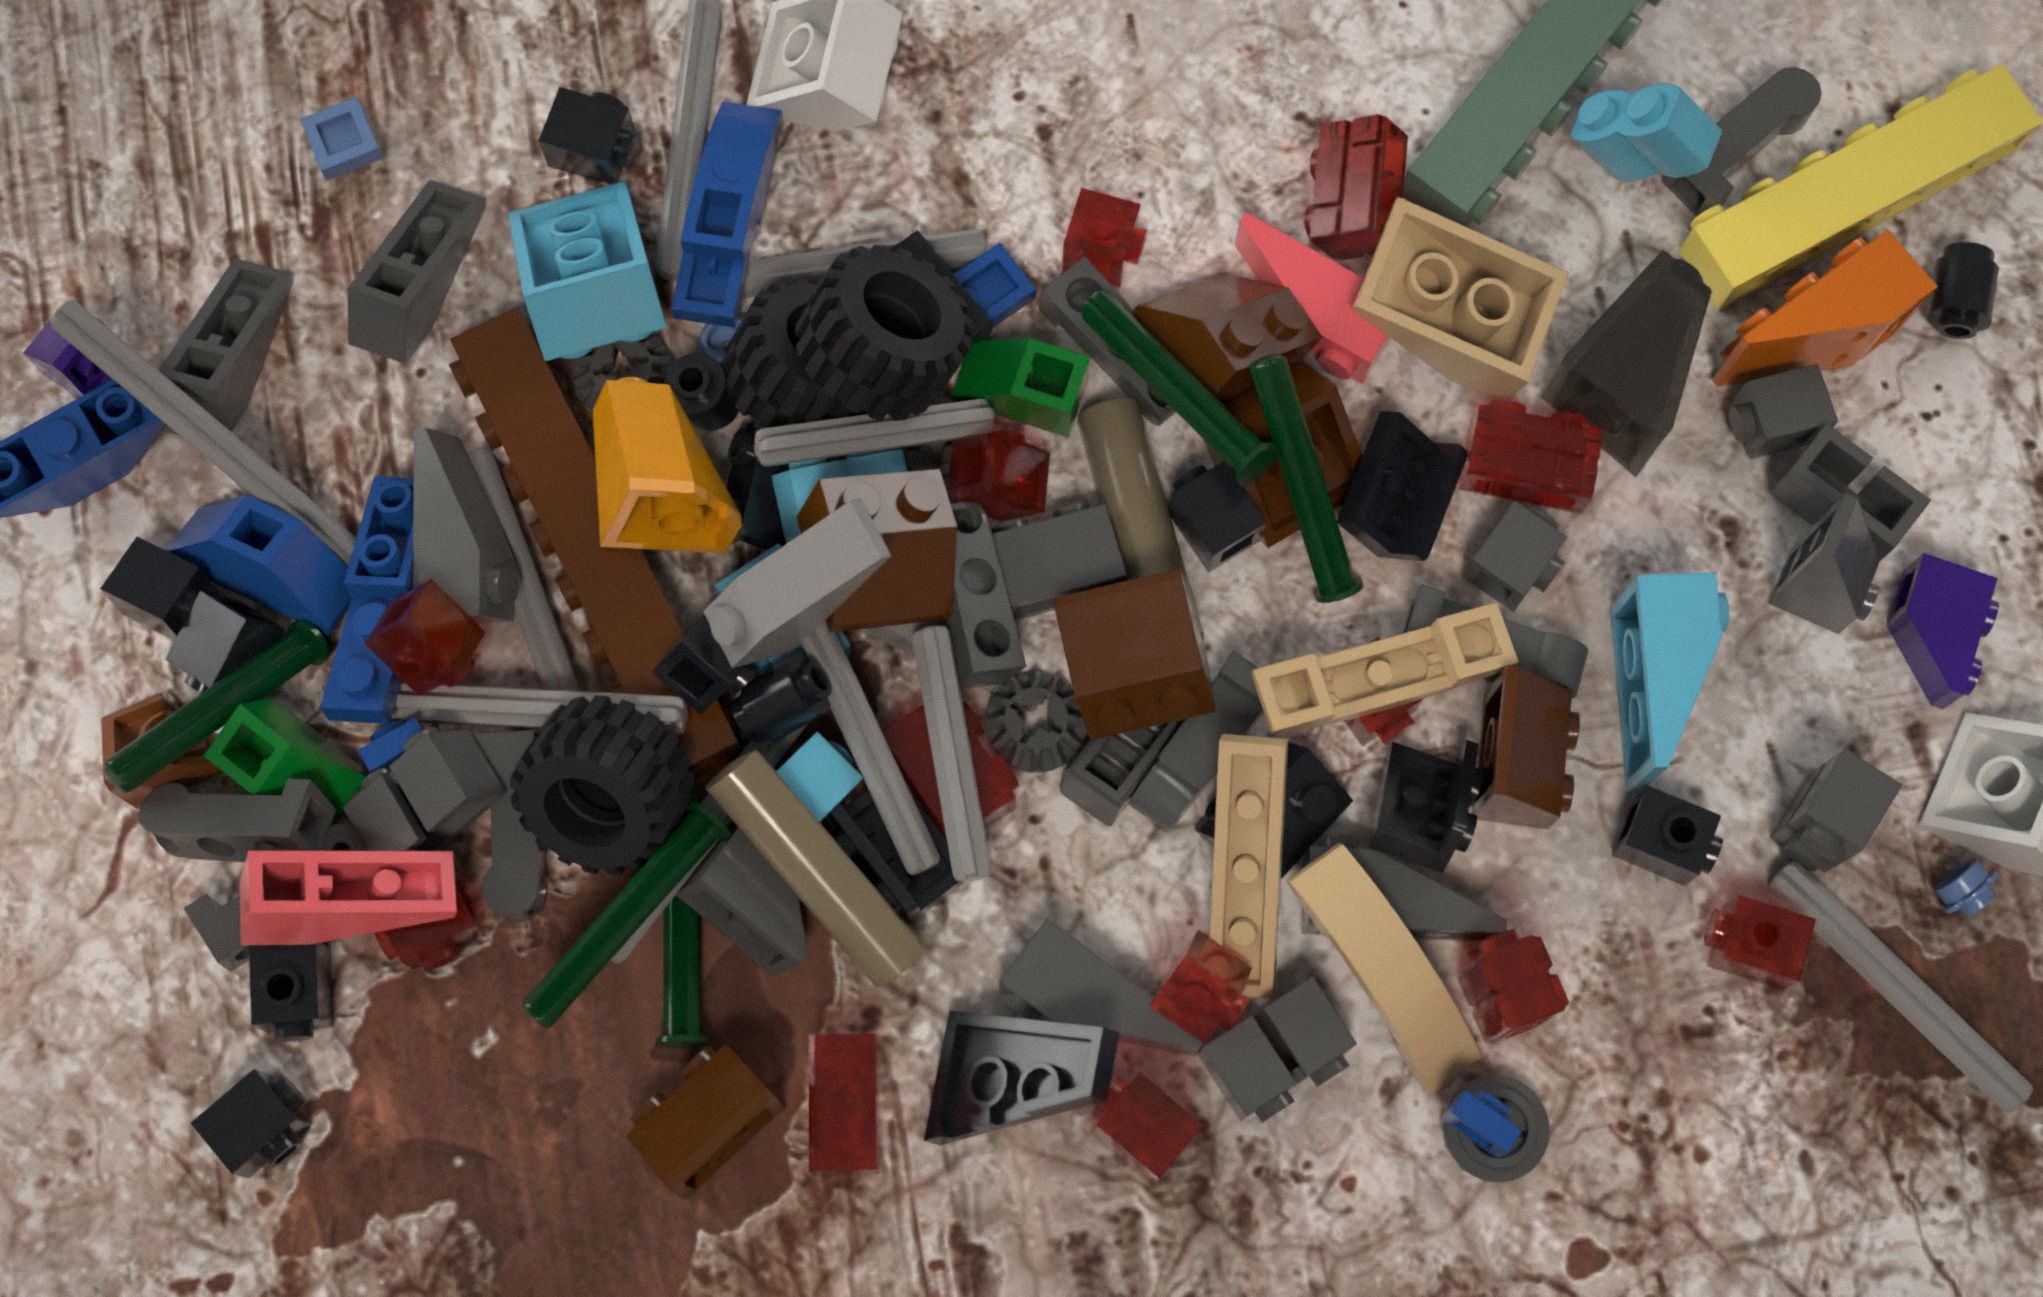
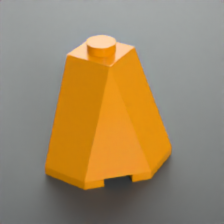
M625 377L616 381L606 380L593 408L600 547L726 553L742 527L741 514L670 385L648 383L646 380L638 377Z

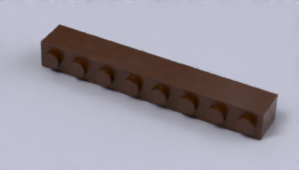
M519 307L450 338L459 360L448 365L465 398L477 393L486 412L476 416L475 419L491 451L503 446L512 464L502 469L501 472L518 504L528 499L530 500L539 519L529 523L528 526L544 558L556 553L566 572L555 578L556 583L571 612L582 607L584 608L593 628L582 632V635L598 667L611 662L620 681L619 684L609 688L611 693L678 696L652 674L651 671L683 632L641 549L600 547L595 458L546 361H544L543 355ZM717 700L701 715L687 704L689 720L684 733L677 735L680 740L676 746L678 749L688 752L692 763L687 770L694 774V780L734 761L742 751Z

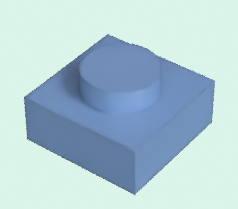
M358 97L300 119L326 181L383 159L381 150Z

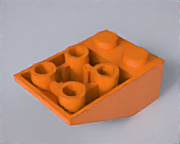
M1888 229L1868 244L1862 237H1859L1832 259L1831 263L1834 266L1820 278L1812 272L1796 283L1783 296L1786 302L1779 306L1772 314L1765 307L1745 321L1735 332L1738 337L1721 351L1720 356L1725 362L1711 380L1719 387L1745 383L1818 364L1821 371L1851 367L1898 333L1938 286Z

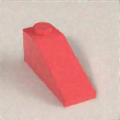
M1245 212L1239 222L1234 246L1259 281L1285 286L1291 290L1323 336L1309 352L1310 355L1317 358L1320 367L1336 378L1343 380L1352 378L1363 384L1391 339L1352 310L1364 278Z
M248 851L239 883L241 945H311L455 918L457 913L453 851Z

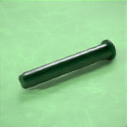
M1097 290L1083 302L1081 306L1083 311L1082 319L1236 471L1235 480L1240 485L1244 486L1252 483L1270 467L1276 458L1277 447L1271 442L1263 444L1108 291Z
M1278 353L1266 355L1251 363L1250 372L1272 442L1278 449L1277 458L1318 585L1313 595L1315 601L1319 603L1343 600L1361 591L1364 584L1362 578L1356 577L1353 574L1287 358Z
M304 619L295 620L289 625L287 635L109 757L104 769L107 780L113 783L120 792H131L223 727L239 704L264 698L310 664L320 666L325 663L330 655L325 638L310 622Z
M692 788L690 791L692 797L689 803L692 800L700 803L698 791ZM687 807L684 810L681 817L679 818L669 837L689 816L690 812L688 811ZM675 895L663 910V1036L655 1038V1046L669 1049L700 1048L708 1046V1037L700 1035V915Z
M692 800L687 805V809L690 812L689 816L524 999L522 1006L530 1018L545 1028L553 1026L718 838L723 841H727L730 838L731 832L716 815L696 801Z

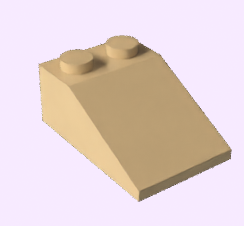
M1397 197L1352 310L1448 380L1505 404L1530 380L1569 272Z

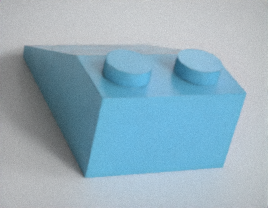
M626 181L508 213L522 293L544 361L559 357L563 359L578 358L589 353L595 347L617 341L636 342L645 339L653 331L667 328Z
M1716 572L1637 575L1610 608L1626 794L1640 793L1669 767L1722 638V632H1725L1728 628V600L1725 593H1718Z

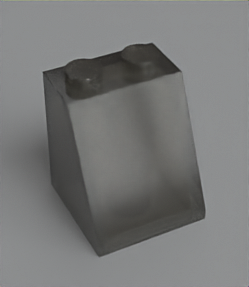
M1662 250L1565 354L1541 397L1635 477L1645 468L1673 429L1712 289L1703 283L1701 274L1693 265L1682 259H1674L1665 250Z

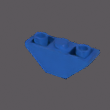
M112 379L0 441V518L73 506L130 473L166 423Z
M248 495L198 508L165 549L199 566L211 582L293 620L304 619L328 636H330L348 611L352 597L344 585L348 567L302 520Z

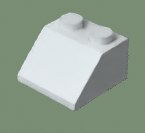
M778 0L772 2L746 105L782 110V121L836 132L876 122L878 113L884 103V89L891 60L898 45L897 35L903 12L884 0Z
M1966 712L1919 825L1924 830L2007 869L2043 876V725Z

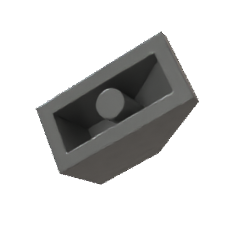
M735 825L729 829L731 832L730 838L727 841L718 839L677 892L676 896L774 977L800 964L808 954L799 898L739 827Z

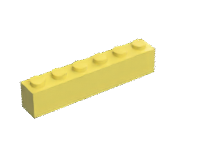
M2002 63L1981 75L1977 69L1969 70L1947 85L1944 89L1945 94L1929 101L1926 96L1918 97L1902 107L1894 115L1895 120L1881 128H1878L1876 123L1865 125L1850 135L1843 143L1845 147L1827 155L1825 150H1819L1799 162L1792 170L1794 174L1777 183L1773 177H1768L1749 188L1741 196L1742 202L1726 210L1721 204L1715 205L1693 219L1690 223L1692 230L1679 251L1717 310L1730 305L2021 149L2042 125L2043 121Z

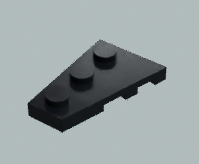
M949 1010L924 1141L943 1145L1107 1101L1120 1033L1097 1026Z

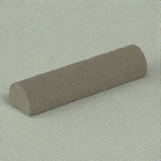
M1117 398L1095 404L1078 415L1077 424L1100 505L1106 504L1127 574L1126 581L1180 568L1203 640V628L1138 402L1133 398Z
M754 750L729 762L706 785L705 789L875 987H882L897 978L926 950L918 937L759 751Z

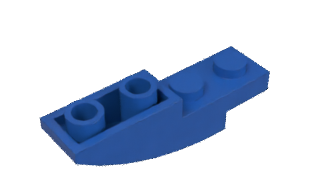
M728 102L721 103L701 156L680 242L683 255L671 306L674 319L736 327L756 225H761L783 118L782 110Z
M374 476L344 580V585L352 597L320 705V709L329 721L390 724L401 681H413L426 621L413 619L414 478Z

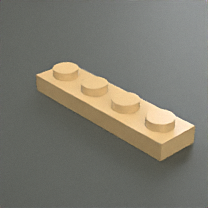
M1222 734L1219 739L1207 993L1262 999H1273L1288 739Z

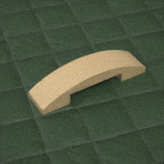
M1495 602L1437 618L1429 627L1321 657H1316L1315 653L1253 669L1251 675L1271 734L1273 735L1329 725L1405 705L1503 671L1506 665L1516 666L1519 661L1498 603Z
M1337 843L1286 880L1321 935L1330 938L1395 1037L1391 1042L1427 1095L1431 1096L1482 1058L1465 1020L1428 958L1385 896L1342 843Z

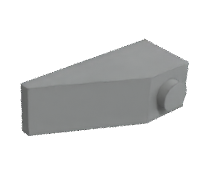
M862 499L850 500L735 578L703 613L710 625L713 637L720 644L732 668L791 653L891 557V554Z

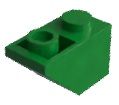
M1033 338L981 340L973 345L966 355L952 391L951 399L958 402L985 399L989 406L994 409L997 416L1069 438L1088 383L1090 356Z
M273 697L239 704L203 755L252 795L281 796L287 779H311L336 809L331 826L337 824L345 813L343 806L360 792L362 780L370 774Z

